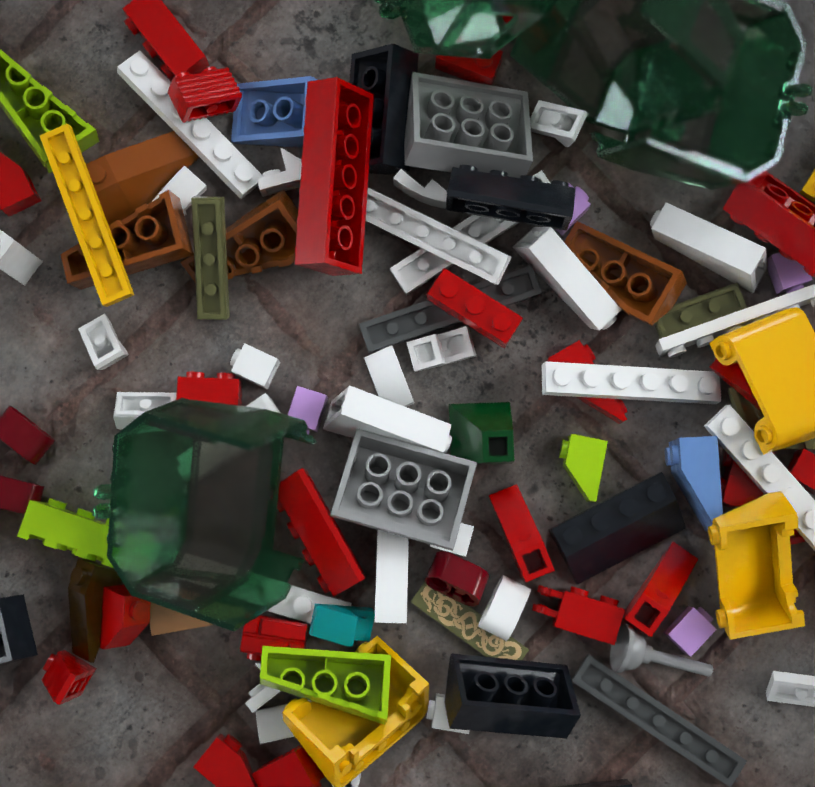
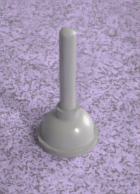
M629 623L621 624L615 646L611 645L610 667L616 673L633 670L642 663L649 664L650 662L707 677L713 673V666L711 664L654 650L651 645L646 644L644 636Z

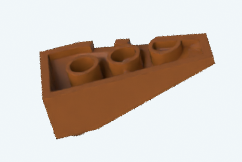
M171 131L109 153L87 163L88 172L108 225L118 219L123 220L136 212L135 209L143 204H149L183 166L189 168L200 157L175 131Z
M284 189L226 228L228 280L234 276L251 272L254 274L262 272L263 269L276 266L284 267L295 262L298 209ZM193 255L184 258L180 263L196 283Z
M576 221L564 241L625 313L651 326L673 308L687 284L681 270Z

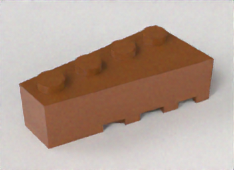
M170 190L160 194V197L153 202L145 203L135 209L136 212L123 220L118 219L109 225L127 275L194 255L180 198ZM79 243L60 254L67 284L80 290L95 286Z

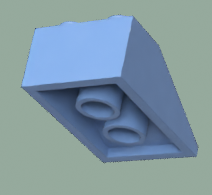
M307 76L237 84L240 92H242V98L236 111L233 112L231 142L234 144L302 148L307 83L317 79Z
M717 436L677 438L670 441L669 447L665 448L666 466L671 467V474L705 532H708V526L712 525L713 519L723 514Z

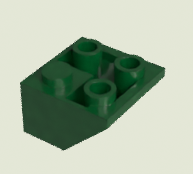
M510 402L449 404L450 436H452L450 444L451 455L477 462V465L512 464L514 462V436Z

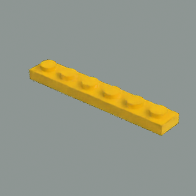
M66 123L39 135L102 306L108 307L134 296L72 126Z

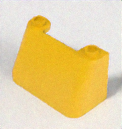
M797 307L782 310L720 335L709 343L715 357L721 364L728 366L738 362L764 415L754 428V437L763 455L815 438V332L803 310Z
M781 491L767 493L714 518L712 525L708 526L709 540L715 549L720 609L716 610V620L719 628L725 629L730 640L805 626L803 610H797L794 605L796 597H798V590L793 584L790 536L794 535V529L798 528V516Z
M378 636L370 642L362 643L356 652L391 655L388 718L385 725L313 701L310 703L306 698L291 700L282 712L284 723L334 787H344L413 729L424 718L428 710L429 683Z

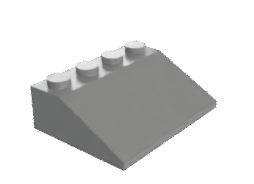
M412 72L404 139L405 165L450 173L453 167L459 168L460 165H471L478 168L479 172L490 173L491 170H500L507 172L509 177L515 178L526 175L533 162L528 92Z
M356 429L330 516L453 551L477 462Z

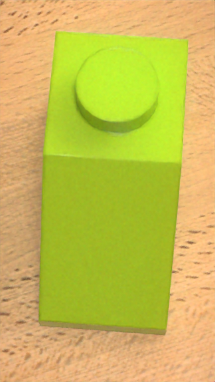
M570 434L568 440H562L559 458L564 459L562 466L586 502L595 503L597 501L608 441Z

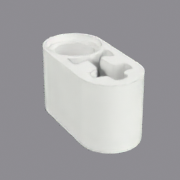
M502 575L489 599L478 627L507 641L515 629L531 589Z

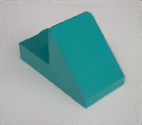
M315 603L309 634L347 647H352L354 640L370 641L375 610L370 607Z

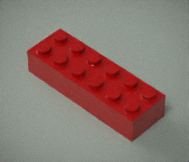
M338 77L308 81L295 247V265L331 276L362 274L374 94Z

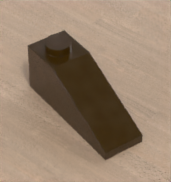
M79 558L71 573L68 586L72 653L88 662L94 663L101 639L103 588L121 585L125 573L112 567Z

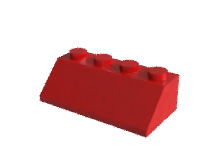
M766 170L741 178L724 205L723 210L730 214V218L734 222L746 225L755 231L754 235L763 242L772 243L779 248V253L789 260H796L804 266L803 269L806 273L815 277V204Z
M301 468L272 487L276 494L271 497L279 512L281 513L285 510L291 521L286 524L294 539L296 540L300 537L306 548L301 551L309 566L311 567L315 564L321 575L317 577V580L325 594L331 592L334 597L367 578L334 517L330 516V510L306 469Z

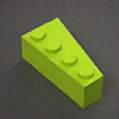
M0 49V106L49 174L53 171L39 135L67 123L72 126L81 153L99 142L97 131L93 126L82 120L68 105L63 104L49 89L38 83L31 77V74Z

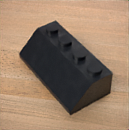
M393 43L354 53L351 56L349 83L374 94L369 161L370 174L391 175L398 173L400 169L404 172L410 171V166L405 165L404 139L412 72H418L419 53Z
M460 165L459 168H452L447 191L446 210L567 231L573 217L576 188L569 187V184L564 181L553 180L551 183L538 182L539 179L534 176L522 175L520 178L509 177L507 172L500 170H491L490 173L479 172L478 168L471 165Z
M660 472L548 529L578 585L682 531L686 526L677 499L664 474Z
M454 653L450 656L444 701L449 729L567 739L581 716L567 665Z

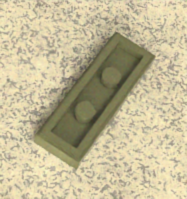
M737 282L675 304L654 325L661 339L743 310L747 306Z

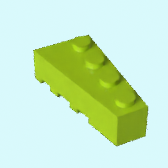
M49 498L48 503L30 500L17 537L26 540L39 539L43 541L44 546L63 551L70 550L75 556L92 561L99 560L105 566L139 577H148L160 544L159 541L152 539L153 533L136 528L135 533L124 530V523L107 518L106 523L94 519L96 513L78 508L77 513L65 509L67 503Z
M262 646L260 684L385 725L388 718L391 655Z

